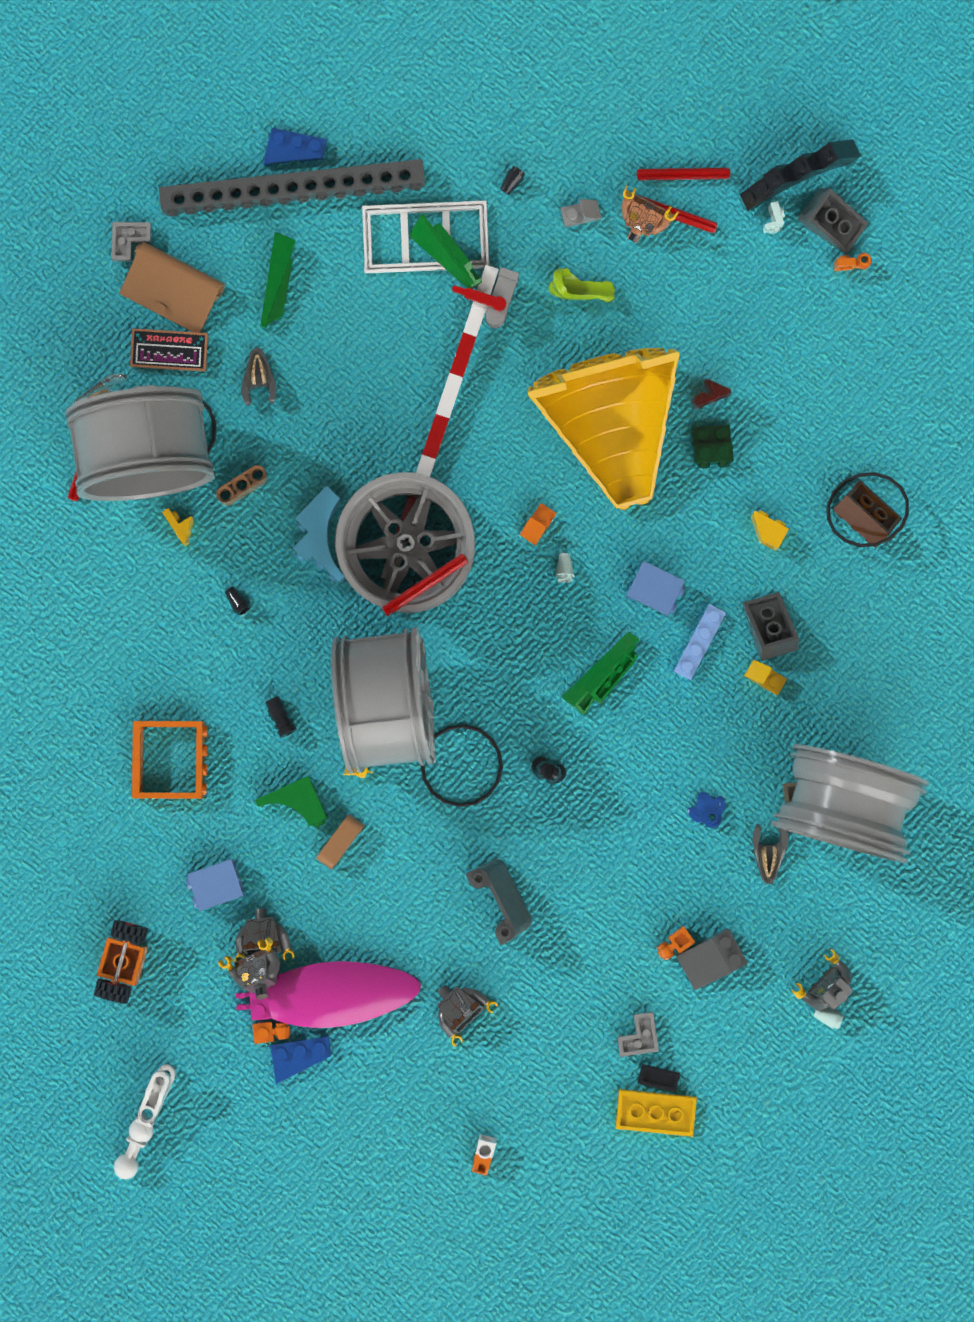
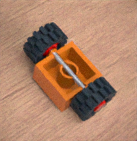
M114 920L110 933L111 937H108L97 972V976L107 979L97 980L94 996L116 1003H128L132 987L126 984L135 986L139 983L149 947L143 945L148 928L130 922Z

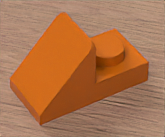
M541 503L532 517L529 518L520 536L536 546L557 513Z

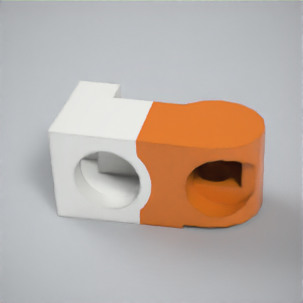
M479 1135L471 1172L487 1176L497 1138Z

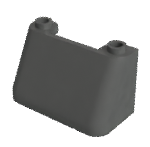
M494 859L466 873L470 884L474 888L480 889L489 885L505 918L501 920V923L495 930L500 945L509 942L531 926V916L503 861Z

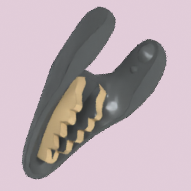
M260 348L252 350L242 381L241 393L247 406H250L252 403L250 391L256 387L269 388L270 396L268 401L271 404L275 403L276 383L267 358Z
M756 824L752 839L757 865L764 883L771 884L777 876L788 846V832L778 828L780 832L779 842L776 844H763L759 842L762 827L760 824Z

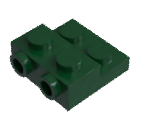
M730 425L691 428L694 466L704 469L710 468V465L717 464L718 467H728L729 464L733 463Z

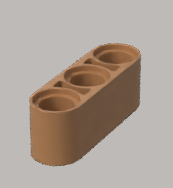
M259 465L251 467L221 486L216 492L217 499L225 506L232 505L265 484L268 479L267 472ZM257 471L263 472V477L259 480L254 479V474ZM240 482H247V486L245 489H238V484ZM228 491L231 493L228 500H222L224 492Z
M348 814L316 859L332 870L365 825L351 814Z

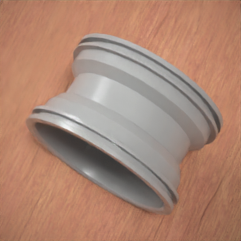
M393 473L367 483L346 504L336 530V554L345 578L362 597L380 607L401 595L396 592L410 567L423 579L437 571L435 564L428 554L429 552L457 544L455 558L461 554L465 555L468 560L467 564L395 612L416 613L443 604L461 588L473 564L475 553L474 532L465 506L447 486L422 474ZM399 495L419 496L404 522L381 502ZM431 501L442 508L448 515L455 531L424 530ZM372 511L385 537L357 546L361 524L367 514ZM392 524L399 525L400 530L397 534L389 532V527ZM423 536L431 538L429 546L421 545L420 540ZM408 539L411 546H407L404 549L402 542H406ZM397 557H402L405 559V564L398 568L394 565V560ZM359 559H389L384 588L376 585L367 576Z
M794 744L792 750L796 751V753H790V757L794 759L792 770L794 779L797 780L792 801L781 805L779 814H773V817L778 819L777 821H772L771 825L832 845L907 864L908 859L903 856L904 854L909 855L910 851L905 850L908 840L901 832L906 811H911L916 806L920 794H926L927 791L922 787H928L929 782L913 774L865 759L821 748Z

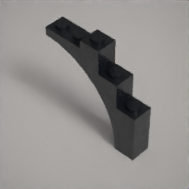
M853 139L829 142L816 152L802 154L789 164L775 166L765 173L762 179L739 195L747 211H751L775 195L823 172L849 165L861 157V154Z

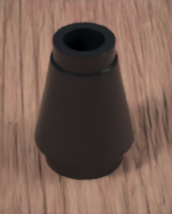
M513 165L511 169L509 168L500 190L510 195L524 180L526 174Z
M230 587L225 591L234 613L241 616L250 610V601L235 587Z

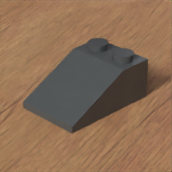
M819 188L798 218L810 231L844 254H848L868 225L866 220L830 188Z
M779 592L743 602L748 624L761 661L798 650L799 637Z
M728 928L676 955L694 990L748 964Z

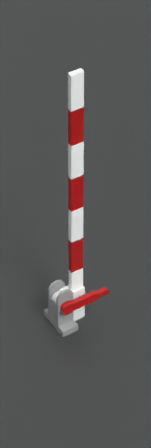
M485 265L481 277L482 283L478 285L477 290L465 289L456 285L452 287V292L463 295L465 299L471 300L473 303L416 471L417 474L430 477L484 314L486 313V322L491 328H499L503 325L518 284L519 273L502 267L499 272V269ZM408 495L400 519L402 522H404L419 496ZM398 525L396 534H397V533L399 532V530H400L399 525ZM408 539L406 542H402L404 549L407 547ZM397 557L394 560V565L400 568L403 558ZM389 559L386 561L381 578H386Z

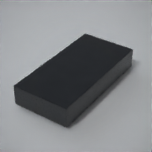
M641 1064L637 1083L676 1092L680 1072Z

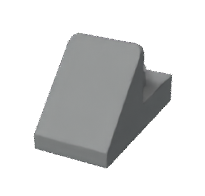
M580 199L579 204L561 207L565 228L601 220L597 200Z

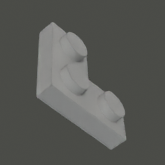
M113 222L112 261H132V243H151V223Z
M653 1012L633 1014L636 1034L617 1036L620 1057L659 1051Z

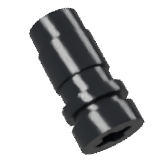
M279 696L265 702L268 713L276 724L274 727L276 730H279L277 733L280 738L297 731Z

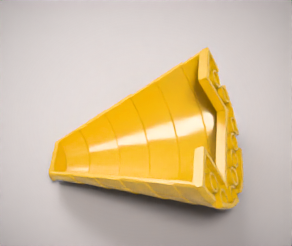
M643 348L629 350L625 353V356L612 353L572 364L569 371H566V369L553 371L533 382V386H529L527 389L530 399L570 447L572 453L587 469V472L601 487L616 509H628L633 504L643 505L653 498L656 474L662 453L661 448L666 431L665 425L680 356L679 351L675 349H668V353H665L664 348Z

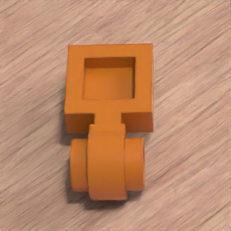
M861 253L857 258H850L848 255L840 256L833 264L834 271L853 270L854 268L865 270L871 264L872 259L867 253Z
M682 926L668 936L671 943L667 944L664 941L656 948L661 959L664 958L666 961L674 955V949L680 954L694 944L695 941L686 928Z
M273 1021L252 1024L255 1044L274 1042V1035L278 1039H287L289 1034H291L290 1025L287 1023L278 1022L274 1028Z

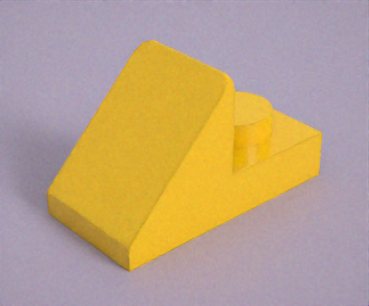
M167 508L162 512L182 544L187 546L193 528L194 517L190 516L179 523L181 518L177 512H172Z
M756 660L752 661L744 675L747 679L776 696L787 678L773 671V668Z

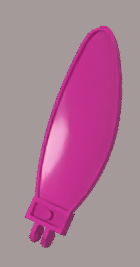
M354 961L323 962L306 965L277 975V982L275 985L267 988L268 997L265 999H257L256 993H235L238 999L250 997V1004L236 1005V1010L251 1009V1020L274 1019L291 1025L312 1028L340 1027L379 1017L407 1004L418 995L421 990V984L411 974L388 966Z

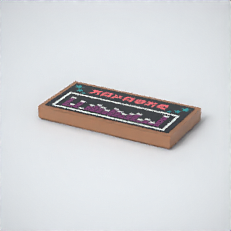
M132 328L130 367L206 372L209 334Z

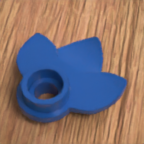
M700 792L697 797V806L688 808L687 811L693 821L704 823L709 828H716L722 822L721 814L726 809V803L722 796L713 799L709 794ZM715 815L716 819L710 821L709 816Z

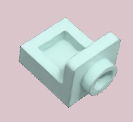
M778 201L770 203L768 211L772 222L764 225V233H776L780 231L784 224V210L782 206L779 207Z

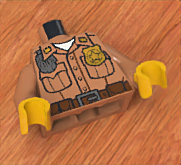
M628 186L624 189L621 205L622 218L626 221L625 225L632 228L627 238L635 243L638 242L641 234L649 237L650 234L657 235L662 232L679 214L678 211L676 214H672L670 212L671 206L665 209L635 194L636 188H634L633 192L627 190Z

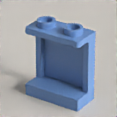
M643 561L626 598L640 602L667 617L669 613H674L678 605L675 603L677 596H682L686 588L683 586L685 581Z
M234 859L187 874L188 879H186L188 889L193 891L194 897H192L194 907L198 908L199 911L246 895Z

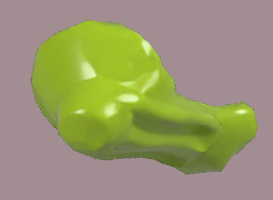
M568 268L556 269L553 273V281H551L548 287L550 294L561 299H599L609 303L615 298V288L612 282L581 281Z

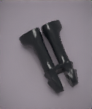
M542 756L535 758L532 762V772L539 780L544 778L547 779L549 784H556L563 781L566 777V768L562 764L554 765Z

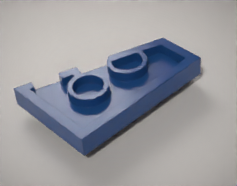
M271 128L263 164L268 166L275 163L287 164L294 161L323 160L327 139Z
M329 1036L270 1045L276 1084L331 1056Z

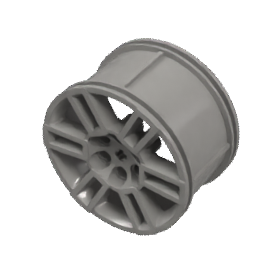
M139 386L133 387V389L85 397L74 402L65 411L67 427L71 432L77 480L75 482L77 495L80 498L94 501L138 500L184 492L212 481L215 474L213 463L209 461L202 418L204 404L201 392L197 389L182 387Z
M413 627L412 633L409 628H405L404 633L358 639H350L347 635L343 636L342 639L340 636L334 637L331 653L334 706L340 745L348 772L350 774H355L357 771L363 773L365 767L419 761L421 766L425 765L426 760L429 765L436 763L433 698L430 693L426 650L419 628Z

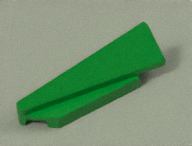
M422 214L411 231L410 237L466 288L473 289L482 283L481 278L473 270L470 260L440 222L432 226L425 215Z
M276 232L274 234L260 325L262 329H266L269 324L284 316L293 266V259H290L296 240Z
M629 632L626 633L562 698L583 716L594 700L601 704L636 662L635 644L639 642V638Z

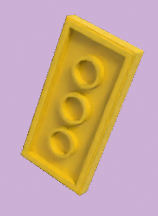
M619 1089L615 1129L693 1137L697 1097Z

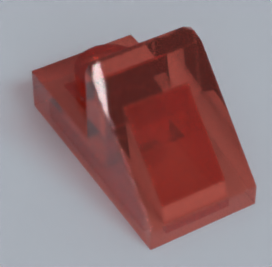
M705 379L704 385L708 394L705 392L697 394L692 401L693 408L696 410L729 397L732 393L731 389Z

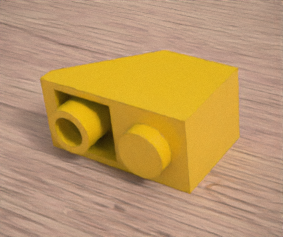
M754 511L751 519L759 543L777 551L789 528L785 527L786 524L776 519L774 521L768 518L769 515L763 511Z

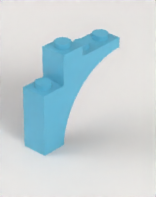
M326 486L295 518L298 522L296 526L303 533L306 531L308 533L293 547L296 552L294 556L299 561L303 562L305 560L307 563L314 558L315 561L313 563L320 570L324 568L329 572L327 576L334 583L338 581L342 584L346 578L333 561L328 540L331 519L342 501Z

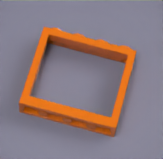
M133 721L132 798L204 799V795H207V783H204V775L207 776L208 765L205 764V756H208V745H205V737H208V725H205L203 721ZM144 727H197L196 793H143Z

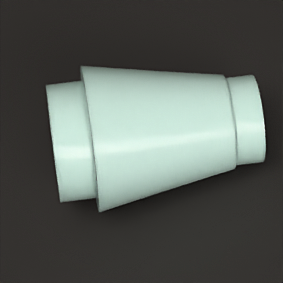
M568 553L559 554L555 574L558 582L568 583L574 577L572 562Z
M827 1008L816 1010L813 1017L832 1029H839L844 1015L840 1014V1011Z

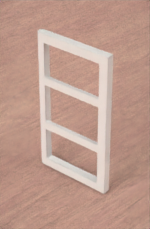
M486 201L362 206L365 274L446 270L438 262H409L407 213L442 212L443 227L450 235L449 212L479 210L481 260H471L470 262L473 265V269L485 268V265L490 266ZM400 214L402 264L372 265L370 215Z

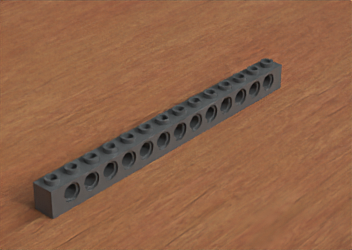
M422 159L164 186L159 187L163 214L177 216L178 213L214 212L215 209L233 210L234 207L252 208L253 205L289 204L290 201L308 202L309 199L326 200L328 197L364 196L365 193L383 194L384 191L396 193L403 191V189L415 191L425 187L423 161ZM403 174L410 175V178L407 180H403L400 177ZM384 176H390L391 180L388 182L382 181V178ZM365 178L373 180L370 184L363 183ZM347 180L354 181V183L351 186H346L344 184ZM328 182L335 183L332 188H327L326 184ZM309 184H315L316 188L313 190H308L307 186ZM291 186L298 187L294 192L288 191ZM272 188L279 189L276 194L269 193ZM253 190L260 191V193L257 196L251 195V192ZM235 192H241L238 198H233L232 195ZM216 194H222L221 199H213ZM197 196L204 197L202 201L195 202ZM178 198H185L182 204L176 203Z

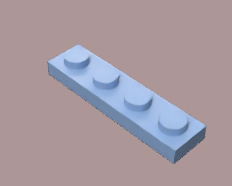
M711 604L708 605L673 672L688 680L692 679L726 612Z

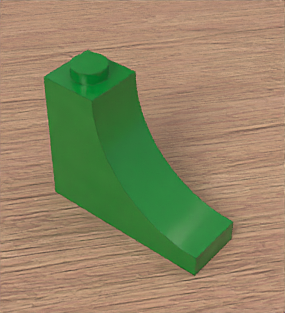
M310 776L255 800L258 807L268 804L289 806L298 811L305 818L309 826L314 825L315 828L326 824L325 820L328 819Z

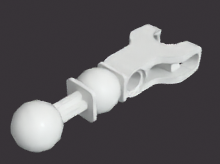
M169 1064L162 1065L153 1074L138 1116L129 1127V1136L126 1141L130 1143L127 1151L114 1162L115 1174L121 1179H130L138 1172L136 1157L140 1147L144 1148L153 1136L154 1119L158 1116L176 1076L175 1068ZM145 1109H150L153 1112V1116L148 1117L145 1114Z

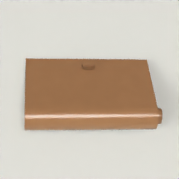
M146 242L138 244L135 249L136 256L119 294L192 332L201 333L214 302L221 297L224 291L225 283Z

